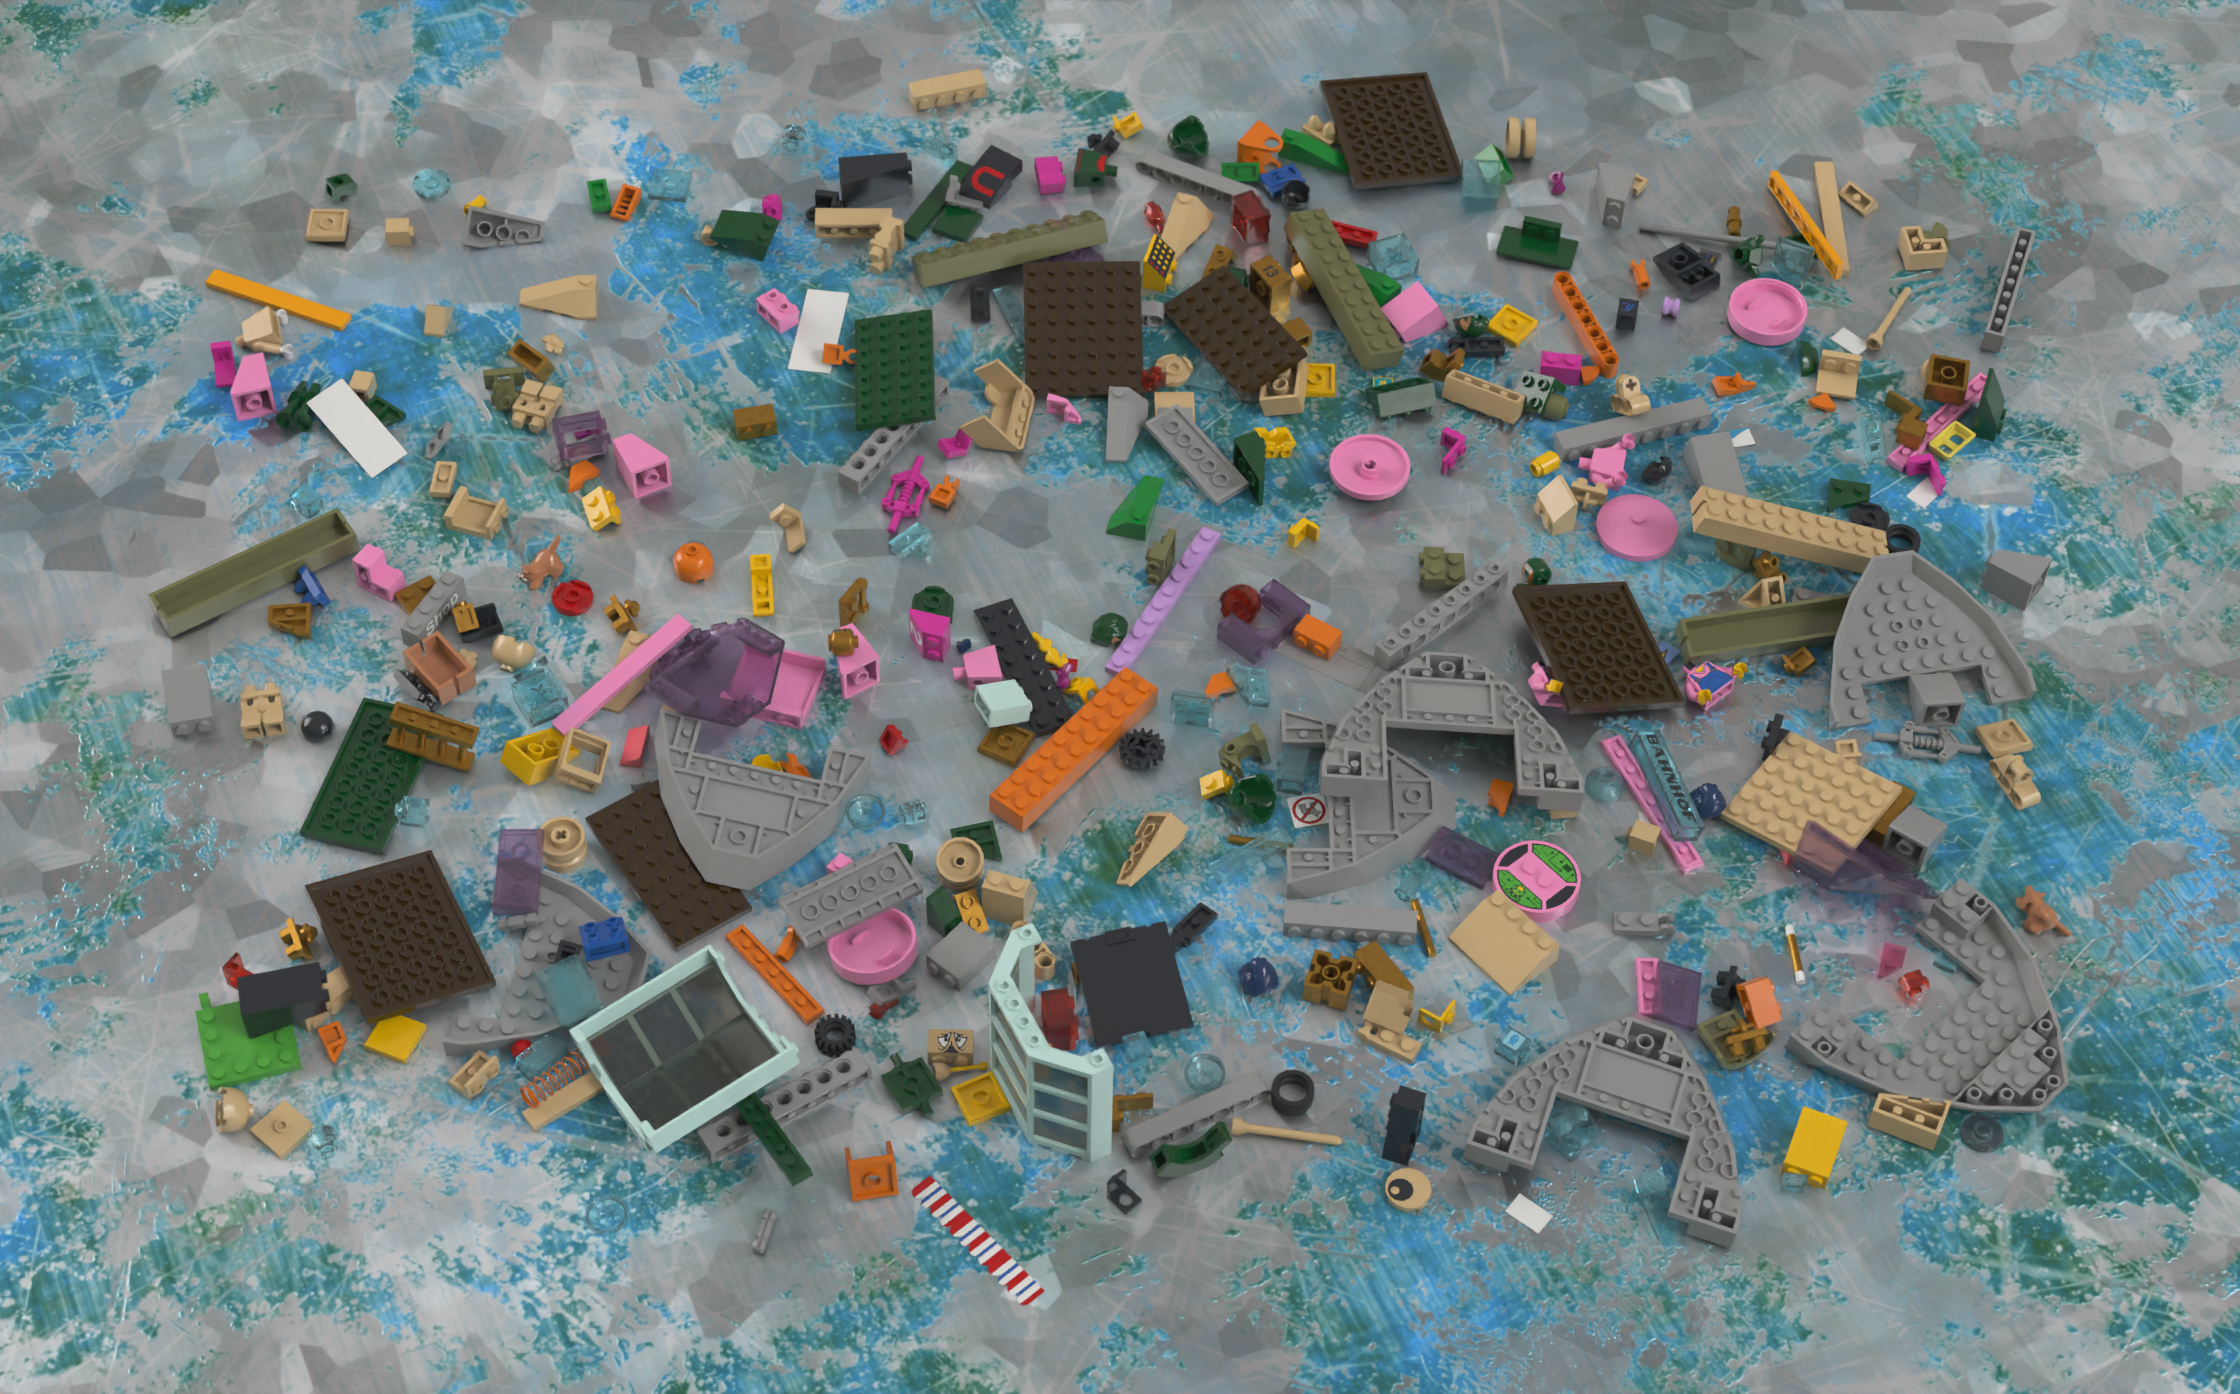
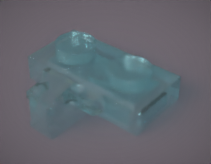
M918 521L889 541L888 548L901 559L911 552H916L925 559L930 556V547L927 545V541L932 538V532Z

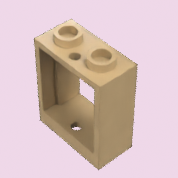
M571 727L564 737L553 779L593 794L601 784L611 742L588 734L581 729ZM570 745L598 755L593 773L566 763Z

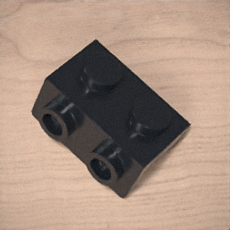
M489 603L475 607L474 610L479 628L459 633L463 644L504 632L495 604Z
M1776 713L1774 720H1769L1766 732L1769 733V736H1764L1761 744V749H1764L1763 761L1772 755L1776 747L1790 732L1781 728L1784 715Z

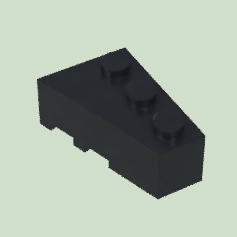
M1402 1085L1399 1086L1397 1093L1393 1092L1389 1103V1119L1386 1126L1387 1134L1382 1159L1408 1167L1421 1131L1427 1093Z

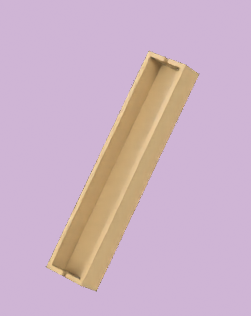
M1701 486L1690 500L1691 513L1694 515L1692 518L1694 533L1862 574L1873 556L1889 554L1888 548H1886L1888 546L1886 532L1705 486Z

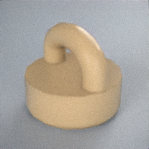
M706 225L702 230L700 241L704 245L715 246L718 242L709 239L714 229L710 225Z

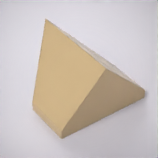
M1782 575L1761 579L1738 602L1748 608L1786 603Z

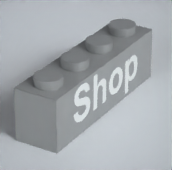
M447 570L442 574L401 626L403 644L411 647L419 642L423 650L422 640L438 631L451 614L450 611L454 608V605L459 603L466 595L463 577Z

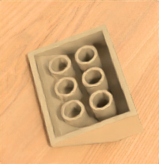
M1499 889L1485 898L1448 937L1450 942L1509 996L1556 962L1560 945Z

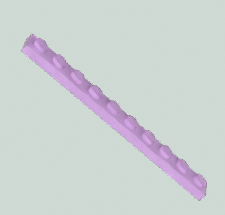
M1204 526L1201 528L1105 666V672L1116 676L1124 667L1132 668L1220 541L1221 533Z

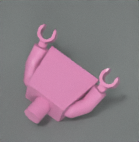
M1628 433L1623 436L1622 442L1620 441L1610 447L1594 449L1592 459L1580 457L1578 469L1589 471V483L1595 485L1598 482L1605 483L1606 489L1619 492V487L1626 484L1625 479H1628L1626 471L1623 470L1627 452L1625 448L1633 449L1635 447L1633 442L1635 440L1634 436Z

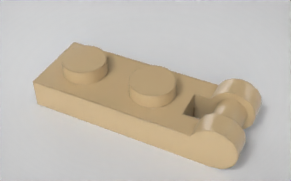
M1364 1020V1026L1360 1027L1356 1033L1357 1038L1411 1065L1422 1049V1043L1368 1020ZM1370 1031L1376 1032V1035L1371 1034Z

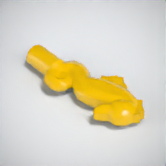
M1037 632L1031 633L1034 641L1038 644V649L1043 653H1047L1045 657L1046 663L1053 664L1058 669L1068 663L1066 653H1063L1060 657L1058 650L1051 647L1053 642L1050 639L1041 637Z

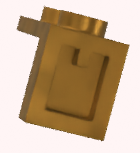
M1216 244L1201 278H1205L1223 265L1227 268L1230 261L1236 262L1238 255L1234 250Z
M1892 390L1887 392L1884 404L1902 415L1900 423L1903 422L1905 416L1920 421L1923 409Z
M467 601L456 603L450 612L454 616L458 633L479 628L473 603L468 604Z
M975 888L951 896L954 903L957 904L962 921L978 933L989 930Z
M1140 1092L1134 1095H1114L1112 1103V1132H1119L1120 1123L1124 1122L1123 1111L1152 1109L1153 1093Z

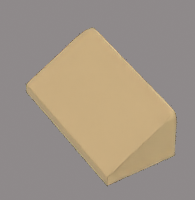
M1851 180L1838 192V196L1863 216L1879 207L1878 202Z

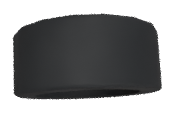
M1893 524L1884 530L1888 545L1886 548H1888L1889 553L1909 550L1918 553L1921 538L1914 528L1905 524ZM1892 538H1903L1912 547L1908 549L1896 548L1889 540Z
M1283 1071L1273 1080L1271 1101L1275 1108L1284 1114L1299 1115L1304 1113L1312 1106L1315 1093L1314 1083L1310 1076L1302 1071ZM1286 1084H1297L1306 1090V1096L1299 1101H1289L1279 1094V1090Z

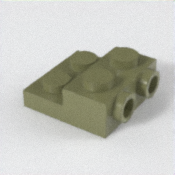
M1168 528L1166 536L1161 537L1160 543L1154 541L1152 549L1147 550L1145 558L1148 561L1145 569V574H1148L1147 583L1161 586L1166 580L1175 558L1176 530Z
M1424 547L1423 553L1419 552V565H1423V568H1420L1419 580L1423 581V589L1452 590L1465 581L1464 553H1444V547Z

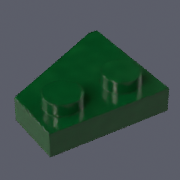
M376 394L365 404L384 427L406 419L405 412Z
M1830 478L1827 512L1831 513L1835 508L1844 507V509L1858 506L1860 503H1869L1871 484Z
M993 820L950 829L952 838L965 837L977 843L984 854V859L1002 861Z

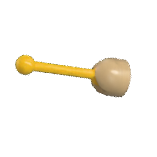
M982 1061L976 1065L949 1068L945 1063L938 1062L933 1063V1075L936 1081H942L947 1079L950 1072L973 1069L986 1070L988 1064Z

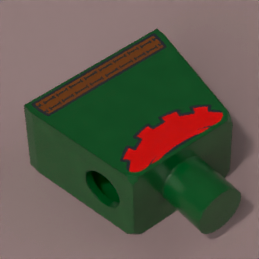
M1082 148L1078 149L1074 169V187H1102L1105 185L1106 176L1117 177L1118 166L1108 165L1107 154Z

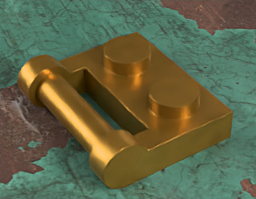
M865 578L856 579L838 600L840 627L850 623L855 624L861 613L868 612L869 603L866 601L868 584Z

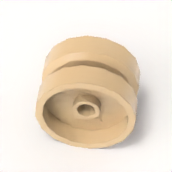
M1508 117L1505 138L1506 158H1517L1521 147L1523 159H1534L1537 140L1535 118H1524L1521 127L1518 117Z
M556 817L542 824L537 834V844L542 864L548 870L556 873H568L581 867L588 855L583 826L577 820L570 817Z
M955 837L947 840L939 848L936 855L937 877L940 883L946 889L956 893L976 888L984 876V854L980 846L973 840L965 837Z

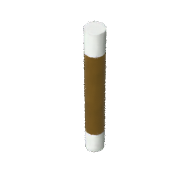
M1786 925L1785 932L1796 982L1798 985H1803L1806 981L1793 925Z

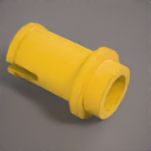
M478 195L472 202L464 205L463 212L467 216L470 205L482 208L487 205V200L484 196Z

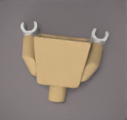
M267 306L261 311H256L250 318L243 321V334L235 338L239 348L248 346L254 353L268 352L279 354L280 352L283 353L285 359H293V346L291 344H285L283 347H280L283 344L280 325L288 323V316L285 310L280 309L275 313Z

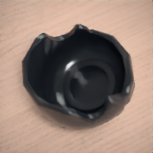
M1299 180L1288 181L1282 191L1283 203L1295 210L1303 209L1311 198L1310 187Z
M1660 456V463L1652 461L1641 476L1652 484L1664 482L1672 471V461L1667 456Z
M317 710L308 713L303 718L301 732L307 740L316 743L332 736L335 724L327 713Z

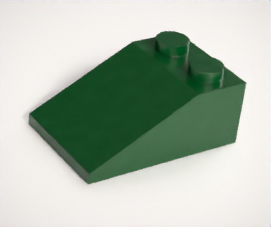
M722 210L709 239L763 261L780 221L763 213Z
M1989 368L1972 431L1976 434L1975 437L1994 442L1996 434L2000 435L2003 423H2000V420L2004 421L2007 409L2003 408L2005 399L1993 368Z
M1253 431L1234 438L1233 466L1249 482L1248 490L1257 504L1262 506L1266 442L1263 437L1259 436L1257 431Z

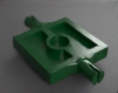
M895 1053V1056L892 1054L890 1059L895 1067L881 1075V1080L902 1115L915 1108H921L926 1117H929V1114L932 1116L934 1110L929 1105V1102L943 1096V1090L922 1057H919L913 1061L903 1062L898 1053Z

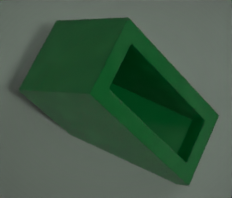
M944 886L939 887L926 898L927 923L945 938L961 922V913Z

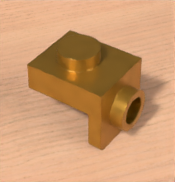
M1804 645L1789 657L1785 654L1781 656L1784 661L1782 664L1788 674L1793 672L1797 678L1817 664L1815 658Z

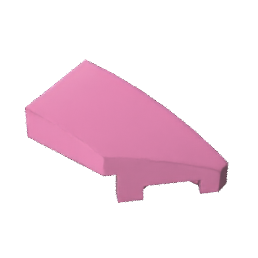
M1048 393L1046 413L1064 416V422L1081 424L1082 418L1066 398Z

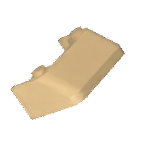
M996 359L974 369V373L986 383V399L994 405L991 418L989 419L985 415L960 425V429L981 448L1016 452L1024 448L1035 397L1032 390L999 359Z

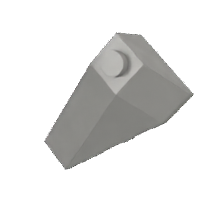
M470 205L462 244L483 248L542 241L546 222Z
M1109 386L1106 462L1126 463L1134 443L1148 419V401L1129 387Z

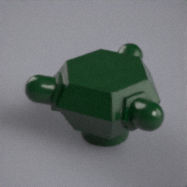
M1762 234L1757 235L1755 238L1750 237L1738 243L1736 247L1730 250L1733 259L1746 272H1750L1753 278H1757L1760 274L1758 266L1762 262L1763 249L1761 243L1764 241Z

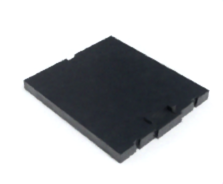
M1166 921L1153 923L1149 927L1144 925L1135 928L1129 926L1106 931L1103 935L1090 937L1088 940L1084 938L1070 942L1097 1049L1142 1040V1036L1145 1035L1151 1038L1194 1027Z

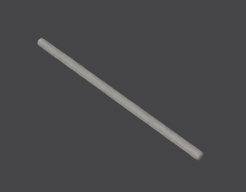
M1642 222L1639 229L1738 244L1748 239ZM1765 240L1761 243V247L1808 255L1812 253V247Z

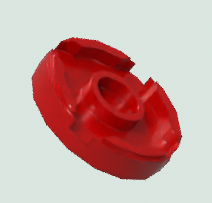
M570 580L568 583H560L554 589L552 601L556 611L562 615L579 616L586 613L592 607L594 596L591 587L587 583L579 580Z

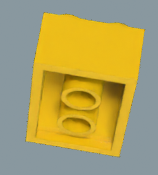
M551 727L506 741L500 763L527 786L542 782L555 773L564 736ZM570 745L566 763L580 755L581 750L576 746Z

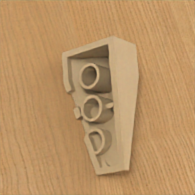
M1180 192L1177 193L1161 236V239L1175 252V261L1186 252V248L1191 243L1194 244L1202 233L1208 231L1214 218V214L1196 196Z
M576 275L523 288L520 291L519 305L539 311H553L555 315L559 316L561 313L570 315L572 319L597 320L599 297L597 275Z
M630 630L621 647L614 668L651 636ZM667 651L601 709L620 714L636 699V695L643 688L646 689L650 685V681L656 675L659 676L663 673L671 653Z
M1147 812L1135 832L1136 843L1129 848L1128 852L1131 853L1130 859L1124 862L1116 884L1131 887L1184 840L1188 827L1172 813Z

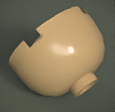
M498 635L492 648L495 662L501 665V670L512 673L513 670L520 671L527 668L531 664L536 651L532 645L524 641L521 643L516 642L515 638L505 635Z
M220 1087L217 1094H222L221 1100H216L215 1124L216 1126L221 1125L217 1133L237 1132L247 1124L248 1118L253 1117V1104H249L248 1097L243 1091L237 1088Z

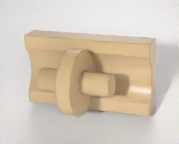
M1580 477L1576 482H1572L1571 491L1577 502L1583 503V510H1587L1588 505L1602 507L1606 503L1608 490H1606L1605 483L1598 482L1593 487L1587 485L1588 481L1585 478Z

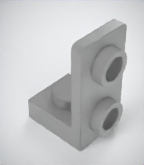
M950 174L945 201H948V204L953 206L965 205L967 209L977 211V209L982 210L983 202L955 195V193H959L961 183L958 182V176Z

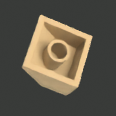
M1561 474L1537 494L1536 503H1534L1535 512L1541 516L1545 529H1548L1551 536L1574 530L1578 502Z

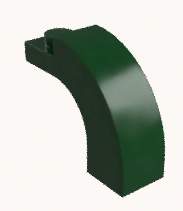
M1218 1121L1201 1137L1183 1145L1163 1143L1149 1156L1156 1176H1184L1200 1171L1217 1162L1224 1156L1222 1150L1233 1140L1225 1122Z

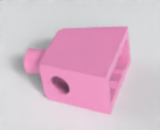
M995 645L965 653L963 655V666L952 668L953 679H966L968 689L975 690L977 685L1002 681V673Z

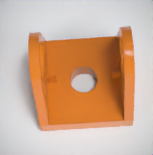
M1258 120L1238 141L1237 163L1259 162V176L1267 172L1263 169L1267 164L1280 168L1281 164L1270 153L1279 152L1283 148L1282 138L1265 123ZM1267 140H1275L1279 145L1270 148L1265 145V142Z
M886 1141L887 1155L852 1160L849 1147L844 1148L852 1202L899 1195L895 1157L891 1141ZM873 1175L879 1176L875 1180L868 1179L870 1176Z

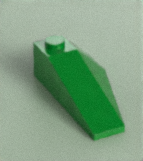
M1284 129L1281 135L1283 148L1278 152V157L1349 175L1341 152L1308 134Z
M1356 264L1380 308L1401 293L1402 285L1388 275Z
M1144 475L1111 515L1106 534L1146 541L1164 479Z

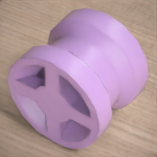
M1665 296L1661 315L1669 314L1677 318L1681 299L1673 300Z

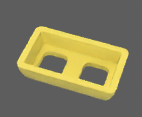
M1954 421L1929 442V449L1943 460L1948 461L1969 444L1976 434L1960 422ZM1956 435L1964 440V442L1957 445L1950 438ZM1945 446L1952 452L1946 454L1939 447Z

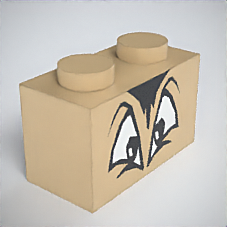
M928 1029V1064L941 1062L946 1065H973L974 1030Z

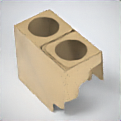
M1378 980L1365 1008L1363 1018L1403 1035L1413 1012V1001L1407 998L1409 991Z

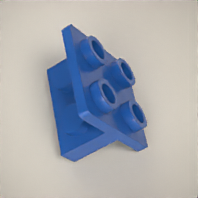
M609 917L605 921L588 922L579 927L586 962L631 952L623 917Z

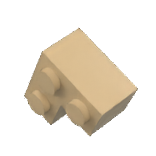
M1921 226L1901 227L1897 243L1906 271L1944 268L1948 254L1944 238L1925 239Z

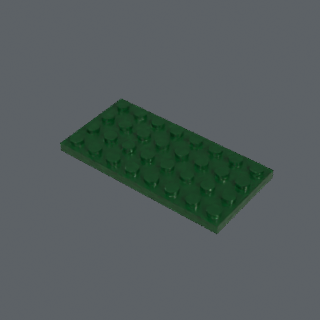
M932 309L855 320V350H857L855 353V426L857 431L936 420Z
M363 697L300 830L301 837L384 854L406 806L403 803L410 797L427 760L386 747L393 727L397 728V725L389 723V718L395 704ZM406 729L407 732L418 735V732ZM426 735V738L436 740V738Z

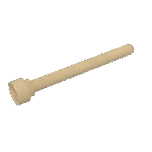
M1909 287L1903 289L1876 333L1870 334L1867 338L1866 346L1874 351L1880 349L1883 344L1884 333L1911 293Z
M1233 1117L1231 1135L1240 1136V1134L1247 1132L1332 1145H1340L1342 1142L1339 1136L1249 1124L1247 1121L1242 1120L1243 1118Z

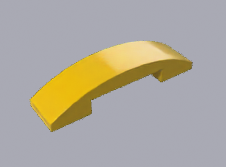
M750 555L753 617L774 616L771 555Z

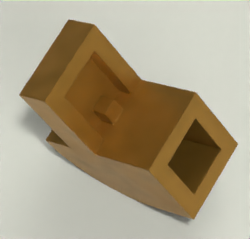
M1434 348L1423 357L1419 371L1432 380L1445 382L1446 376L1453 369L1460 370L1463 366L1465 351L1458 348L1452 354L1446 356Z

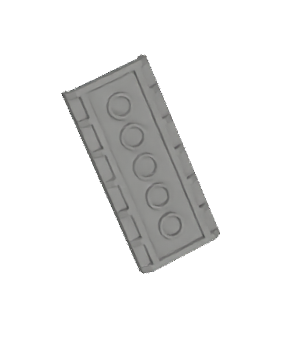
M892 843L777 899V904L782 908L806 951L922 894L923 888L898 845Z

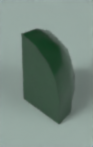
M1801 341L1798 359L1801 377H1806L1814 374L1818 369L1817 349L1810 346L1809 342Z

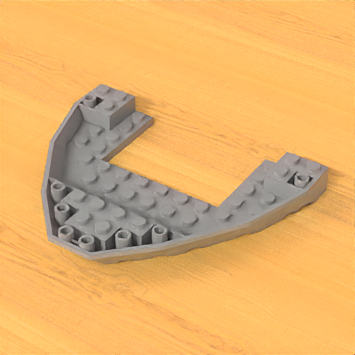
M1425 651L1383 677L1340 719L1319 765L1320 795L1363 798L1365 785L1387 787L1386 727L1513 735L1518 795L1536 796L1537 809L1578 812L1581 811L1584 796L1583 777L1578 772L1558 732L1546 722L1512 685L1499 678L1495 673L1482 666L1468 654Z
M1962 878L1933 903L1930 913L1916 925L1915 931L1982 983L1966 1000L1902 1060L1898 1059L1832 1004L1824 1011L1819 1008L1790 1035L1786 1047L1788 1051L1803 1063L1815 1066L1830 1075L1833 1074L1840 1077L1844 1081L1866 1091L1877 1094L1908 1096V1099L1915 1100L1930 1098V1101L1938 1103L1950 1100L1952 1102L1949 1108L1974 1112L2040 1113L2069 1084L2061 1027L2035 958L1996 904Z
M1629 1011L1579 1030L1517 1069L1475 1118L1462 1158L1503 1172H1507L1509 1163L1529 1170L1533 1169L1555 1097L1687 1140L1688 1144L1667 1216L1688 1223L1686 1234L1731 1248L1742 1216L1735 1144L1706 1074L1675 1027L1671 1024Z

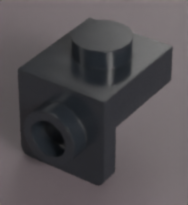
M816 189V206L842 208L839 192Z

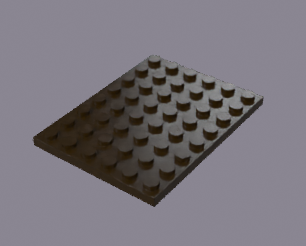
M1427 72L1320 80L1319 87L1330 120L1335 128L1336 137L1354 190L1464 180L1463 169Z
M1140 261L1023 262L1025 384L1032 390L1035 399H1047L1048 393L1066 399L1108 398L1109 386L1129 387L1144 398Z
M1626 581L1514 586L1512 594L1552 679L1563 683L1559 694L1569 714L1682 708L1684 706V697Z
M432 850L305 885L304 891L367 1025L496 987V980Z

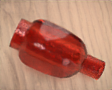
M1150 201L1144 206V215L1148 223L1153 228H1156L1159 234H1162L1165 223L1164 213L1159 204Z

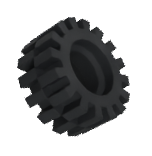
M831 1014L827 1015V1020L822 1017L820 1019L821 1023L817 1022L814 1030L815 1043L817 1044V1049L821 1050L823 1055L828 1052V1057L832 1058V1055L836 1054V1058H838L840 1053L843 1054L847 1050H853V1046L856 1043L854 1023L852 1024L850 1018L846 1020L845 1015L839 1018V1014H835V1017L831 1018ZM832 1031H840L844 1034L843 1038L839 1040H830L826 1036Z

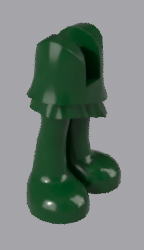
M301 381L290 394L287 400L288 405L276 414L275 421L277 425L288 429L292 426L294 420L298 430L309 432L313 422L308 415L311 408L307 402L320 394L321 385L312 383L309 391H307V381Z

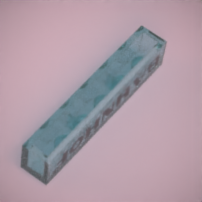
M1637 730L1629 745L1674 842L1697 841L1705 828L1704 822L1696 809V805L1681 777V773L1674 762L1665 739H1663L1660 730Z

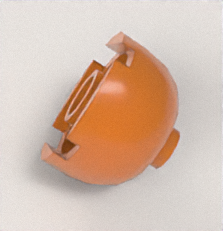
M690 542L680 546L673 557V569L676 577L685 583L691 584L697 583V580H707L714 571V560L710 550L697 542Z

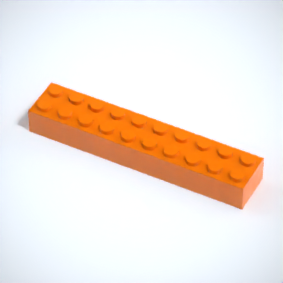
M1124 667L989 795V811L1023 833L1108 752L1126 732L1132 729L1157 705L1158 687L1127 667Z

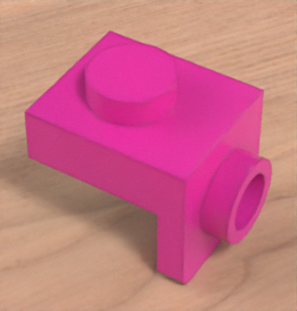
M767 194L766 197H763V214L777 220H782V196Z
M958 429L955 437L939 439L937 446L947 458L966 456L972 444V439L961 429Z

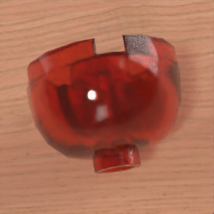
M1235 584L1226 589L1219 598L1222 606L1220 608L1222 615L1233 625H1238L1239 623L1247 626L1257 618L1261 611L1262 601L1259 593L1247 584Z

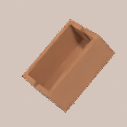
M439 631L422 640L425 652L424 658L419 642L402 652L406 668L417 676V680L429 689L430 694L438 697L441 706L457 697V692L462 694L477 685L474 669Z

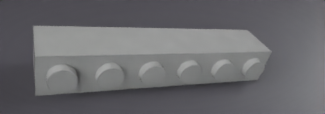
M1285 901L1283 935L1312 937L1314 939L1354 940L1357 942L1376 941L1380 944L1393 943L1403 946L1415 945L1418 911Z

